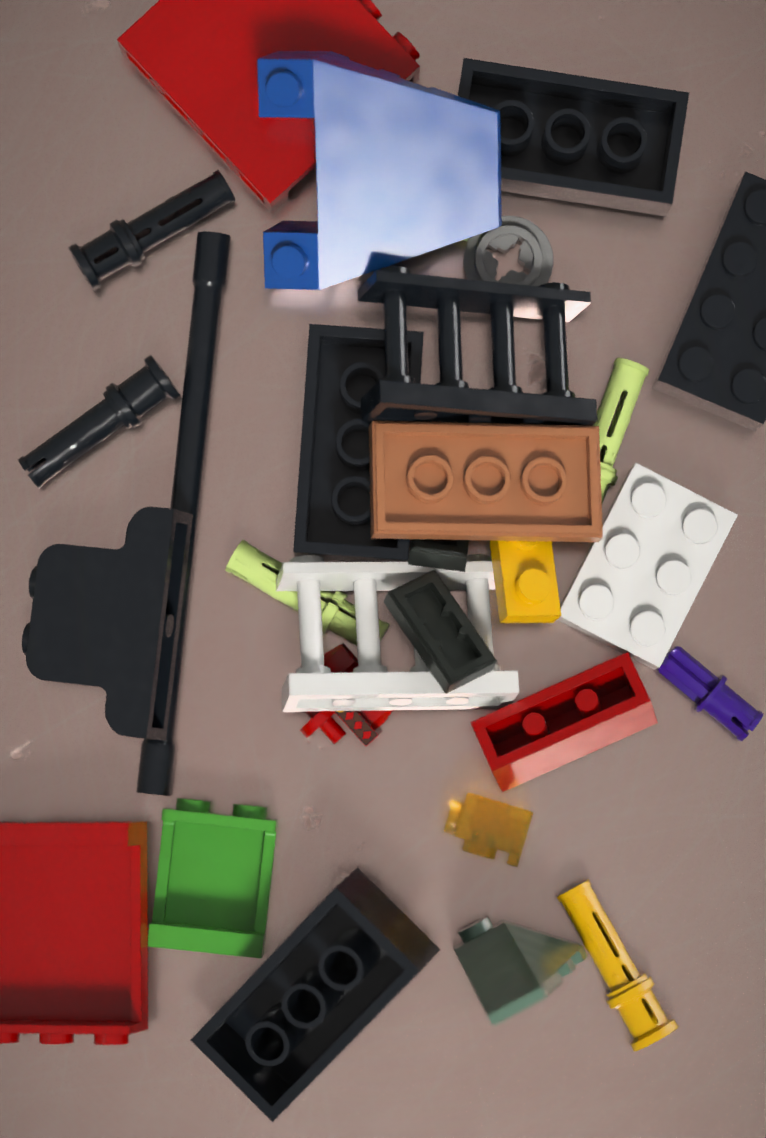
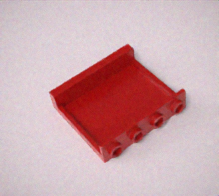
M159 0L117 38L123 55L272 214L289 199L288 191L316 167L315 118L259 117L258 58L276 51H332L349 57L351 61L376 70L383 69L400 75L399 78L410 80L413 83L419 79L420 65L416 62L420 58V54L403 34L397 32L391 36L378 22L382 14L371 0Z
M147 821L0 822V1044L20 1042V1033L39 1034L40 1044L74 1043V1034H94L95 1045L129 1044L130 1034L148 1030Z

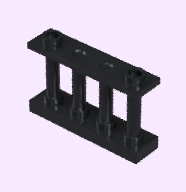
M387 266L376 270L357 290L358 301L383 304L386 377L379 380L361 398V421L592 426L597 422L596 399L576 398L575 393L569 391L566 322H570L591 303V292L570 290L567 284L557 282L545 283L537 287L411 274L410 269L402 266ZM406 306L437 309L440 382L435 385L415 383V379L409 376ZM460 311L490 314L494 387L489 390L469 388V384L463 381ZM513 317L543 319L547 391L543 394L523 393L522 388L516 386Z

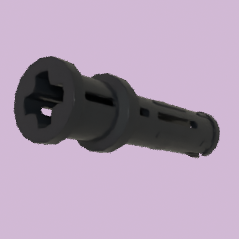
M216 170L211 176L168 198L165 202L132 221L126 223L124 219L120 221L116 219L110 223L109 231L81 247L75 243L68 248L93 291L101 288V281L129 264L134 267L142 264V260L146 258L144 252L189 228L224 205L236 200L220 171ZM197 199L200 200L199 205L159 226L158 222L191 202ZM147 228L150 230L147 235L138 240L134 236ZM114 247L117 249L116 253L98 263H94L96 257Z
M152 355L144 359L145 366L121 384L111 383L105 387L106 391L102 393L105 399L26 456L18 459L24 471L28 470L30 473L28 476L39 489L44 486V483L124 425L128 429L138 427L142 424L141 417L167 398L175 400L180 396L175 385Z

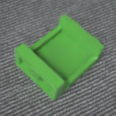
M177 798L176 809L162 808L161 820H163L153 917L152 922L149 923L148 947L262 959L265 947L278 819L266 818L267 807L233 804L231 815L210 812L211 801Z

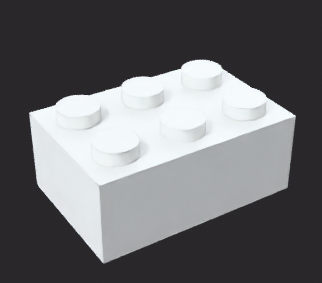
M635 463L630 468L602 523L603 538L599 542H592L560 604L561 616L557 620L622 654L628 652L632 659L653 670L660 668L738 515Z

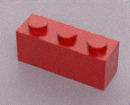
M626 652L470 723L501 791L505 792L655 725L658 721L648 693L629 653Z

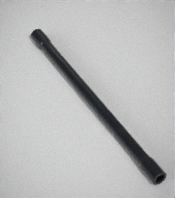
M201 231L197 233L192 278L194 295L170 508L192 514L193 519L166 741L143 740L136 790L138 793L170 796L175 756L174 730L221 297L223 288L226 285L231 241L230 235L218 232Z

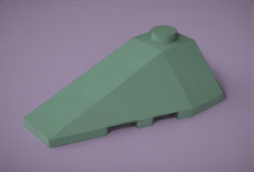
M488 916L460 930L458 934L462 942L453 946L492 1026L547 998L563 982L561 977L572 973L576 969L575 965L588 957L583 946L578 942L506 920H501L492 925Z

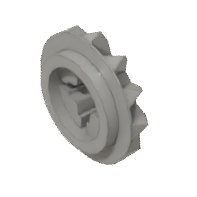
M502 216V226L469 238L463 259L467 279L498 282L495 278L498 273L499 262L493 257L491 252L487 251V248L494 252L498 250L506 254L511 247L514 248L517 242L520 241L522 244L519 248L520 253L517 261L524 266L523 270L527 271L529 275L522 271L518 273L515 270H510L506 276L502 275L499 283L537 287L548 283L553 269L551 244L545 233L533 222L518 216Z

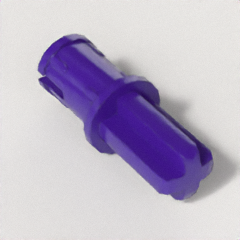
M676 646L671 649L664 658L660 668H658L660 674L696 703L694 709L698 713L705 710L735 735L736 739L740 742L749 735L747 732L749 729L751 731L755 729L764 715L725 684L727 681L726 676L723 674L719 677L715 676L682 647Z

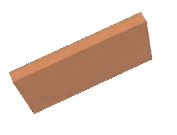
M372 421L369 426L371 538L599 542L603 538L599 426Z

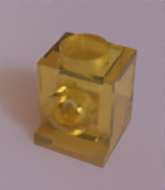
M466 792L463 803L452 800L443 833L464 839L463 851L494 860L497 849L505 851L507 854L504 862L518 867L534 812Z

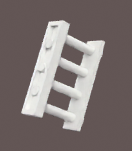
M485 554L467 555L465 572L408 565V562H324V558L317 555L297 556L292 558L290 562H283L276 578V591H297L301 667L296 669V673L288 674L281 689L282 712L501 709L512 704L520 693L518 671H501L498 664L495 665L492 671L447 694L444 693L415 648V666L410 668V672H388L387 667L381 665L377 591L393 590L433 570L438 573L448 590H466L468 619L494 656L489 590H496L492 557ZM320 591H354L358 667L354 668L351 673H331L330 668L324 666Z

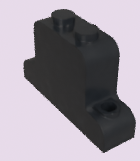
M145 507L137 511L127 526L125 544L119 549L67 544L51 545L41 553L37 566L33 568L29 578V594L33 599L30 622L25 626L22 635V650L24 655H26V664L29 671L40 680L103 688L107 694L105 703L106 720L111 729L121 736L166 741L193 519L192 514L172 508Z

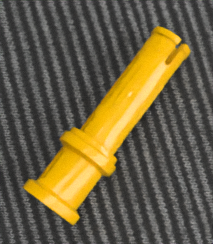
M589 879L557 896L558 901L562 903L586 950L589 952L610 990L606 994L608 998L606 1002L610 1009L617 1008L632 1035L633 1040L630 1045L633 1051L641 1050L675 1031L679 1026L675 1019L667 1018L654 995L652 987L655 983L652 977H648L646 973L640 974L615 927L612 925L593 891Z

